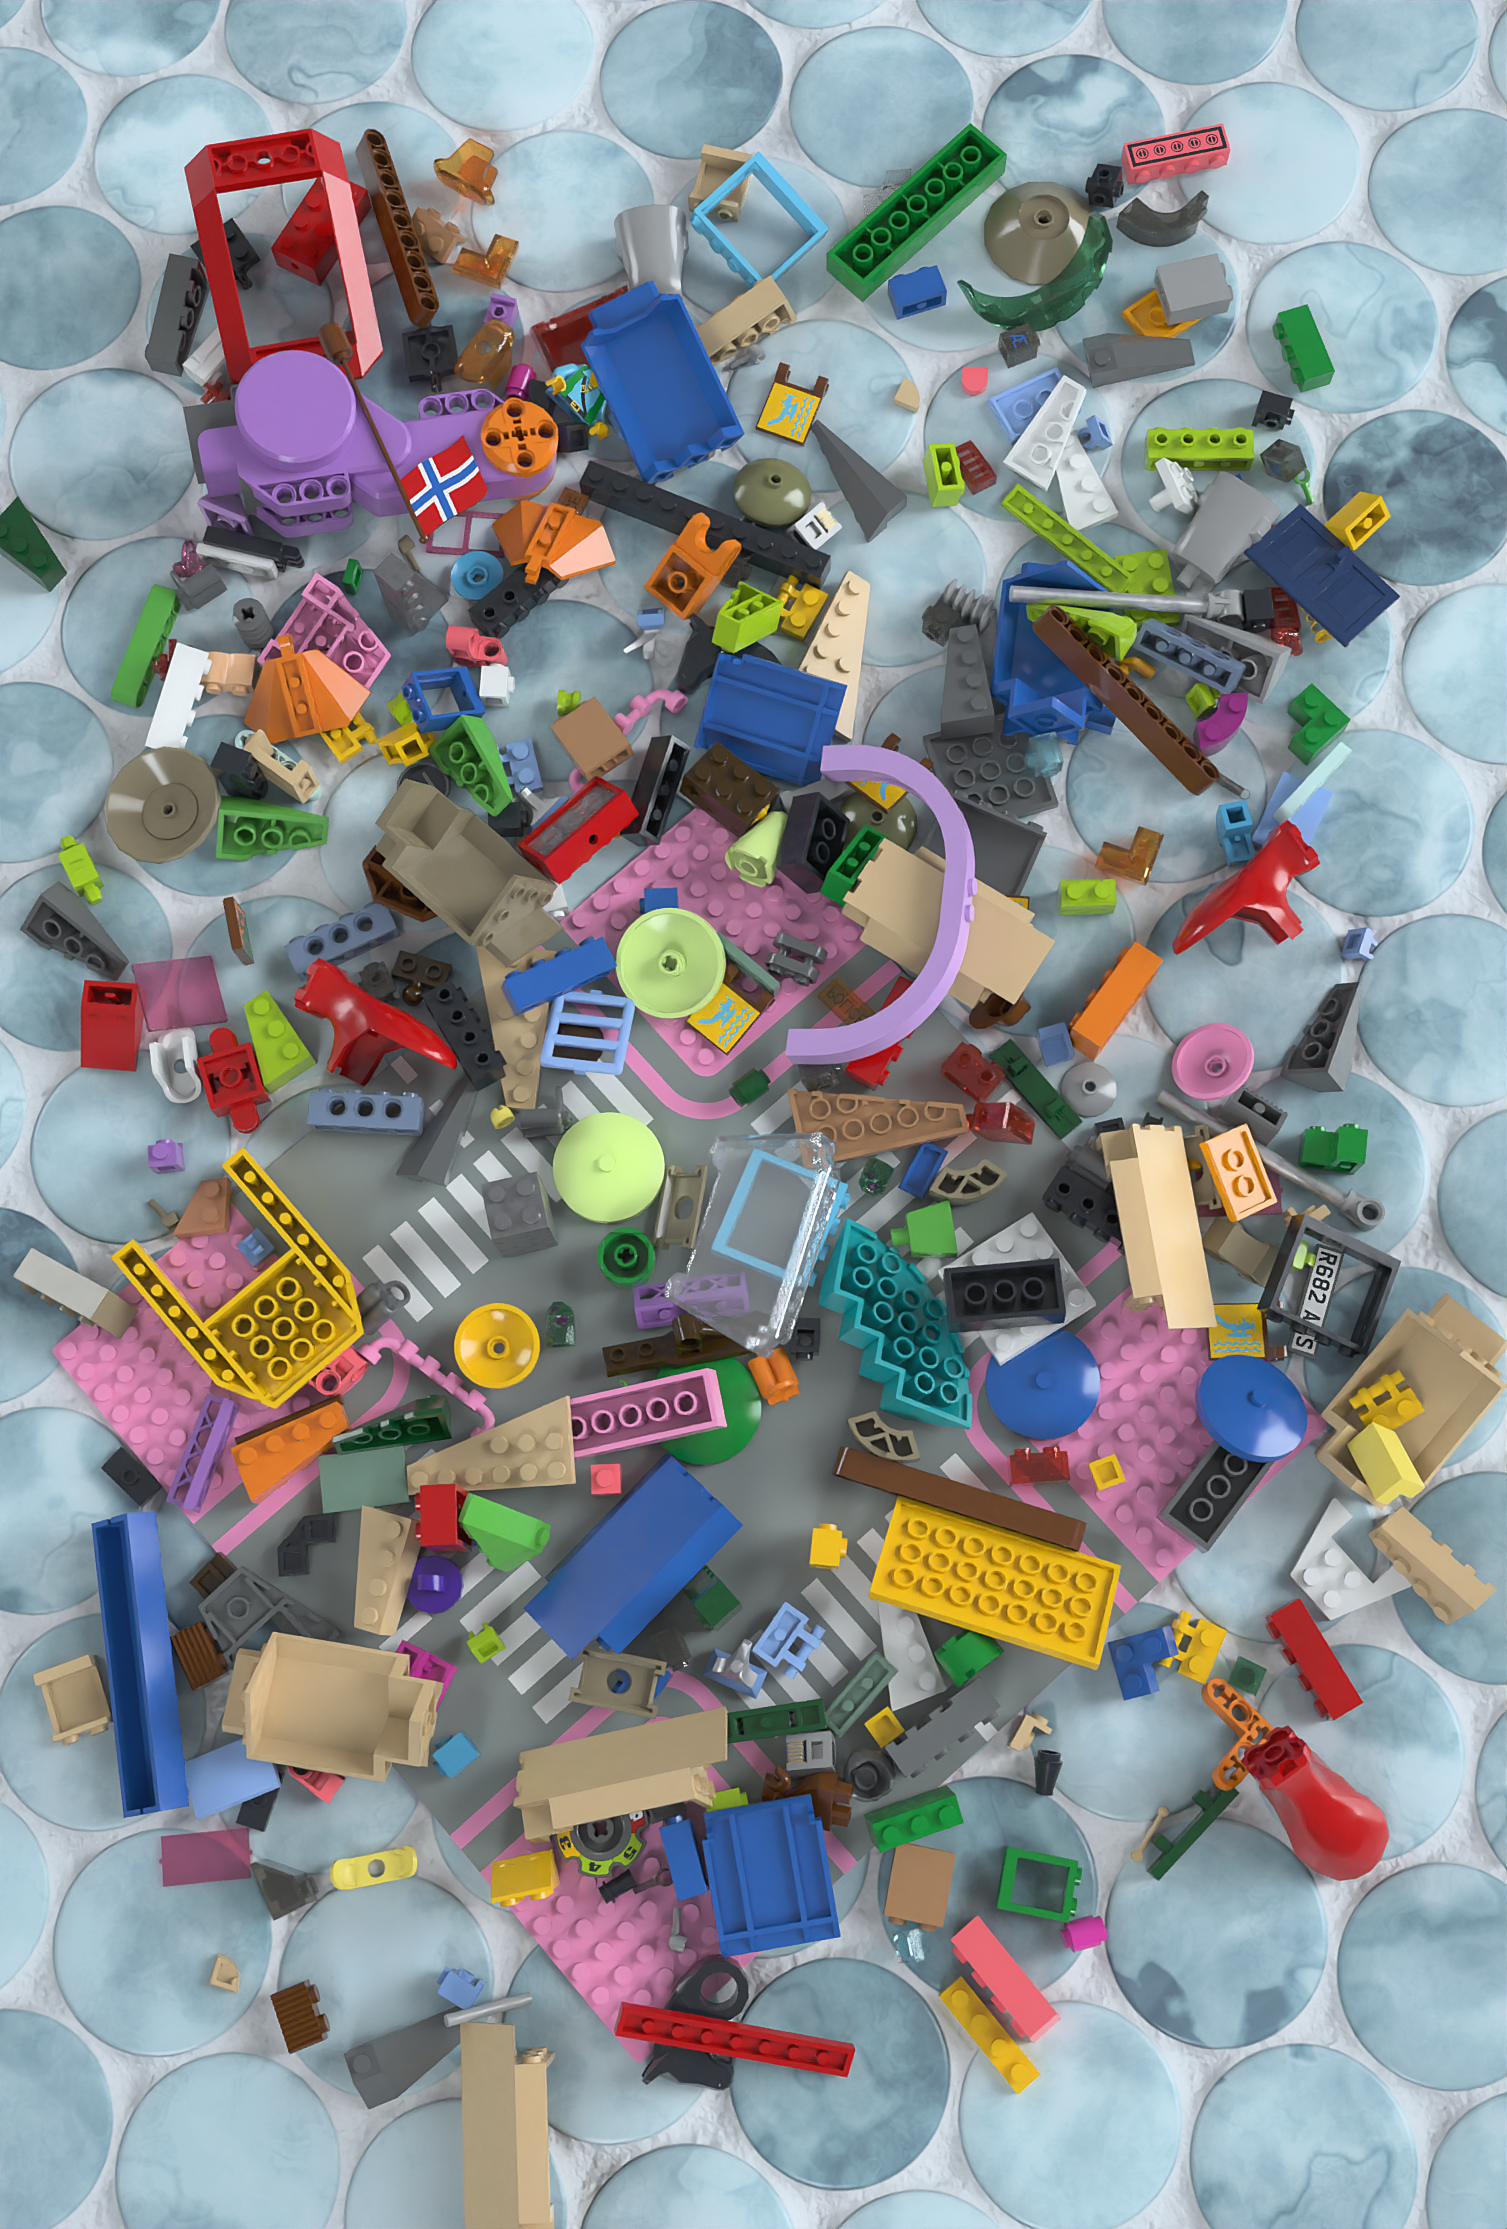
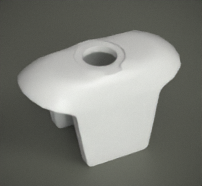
M188 1027L171 1028L161 1034L158 1043H149L152 1073L162 1086L165 1096L171 1102L187 1103L199 1097L201 1092L200 1070L196 1060L198 1052L195 1034ZM180 1059H184L187 1072L183 1074L175 1071V1064Z

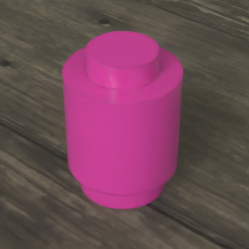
M520 363L512 367L505 387L506 399L519 398L522 401L529 400L530 380H536L537 374L530 365Z
M1093 1915L1069 1921V1923L1065 1922V1929L1060 1931L1065 1948H1071L1073 1953L1099 1946L1101 1941L1107 1940V1932L1101 1916L1093 1917Z

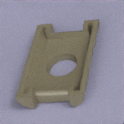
M1207 1124L1194 1126L1195 1133L1182 1136L1187 1161L1195 1159L1203 1166L1202 1177L1197 1181H1191L1195 1207L1209 1204L1210 1210L1223 1208L1221 1198L1199 1145L1210 1139Z
M666 1165L652 1240L654 1248L669 1250L670 1244H682V1248L694 1250L709 1168L707 1165H696L695 1173H683V1168ZM692 1199L693 1211L687 1219L682 1220L679 1216L680 1205L684 1200Z
M586 1646L578 1654L577 1658L584 1659L578 1688L571 1687L568 1701L653 1719L656 1718L659 1706L654 1705L653 1700L658 1676H665L667 1662L625 1653L618 1655L615 1651L607 1652L605 1649ZM614 1670H623L630 1677V1686L624 1693H613L607 1686V1678Z

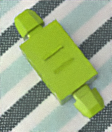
M71 835L61 838L60 845L63 852L59 853L58 856L74 889H76L79 897L85 896L89 904L96 905L101 903L102 894L100 888L104 887V884L83 843L78 845Z

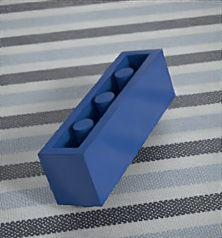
M594 937L587 938L579 943L580 947L570 951L569 948H565L554 955V959L547 962L545 959H540L530 965L531 969L521 973L520 970H516L506 975V980L503 981L501 989L515 1017L612 974L617 964L604 938L601 937L596 940Z

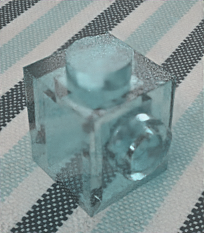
M1056 732L1029 737L1027 744L1028 753H1025L1028 768H1033L1035 777L1043 775L1044 778L1057 775L1062 770L1064 760Z

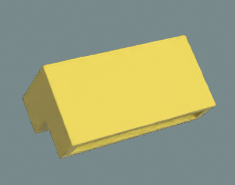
M1372 1422L1346 1444L1376 1501L1388 1505L1400 1494L1413 1498L1425 1488L1394 1431Z

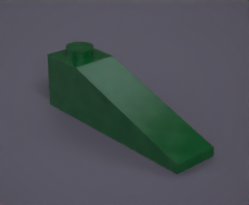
M429 1395L422 1399H416L332 1437L333 1444L338 1455L452 1439L451 1415L448 1401L445 1395Z

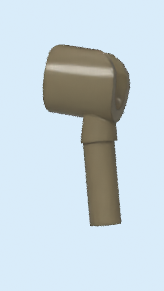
M404 535L398 541V549L401 554L406 556L413 570L417 573L421 569L410 552L415 547V544L408 535Z
M154 1199L148 1202L169 1230L177 1227L181 1219L175 1211L167 1214Z

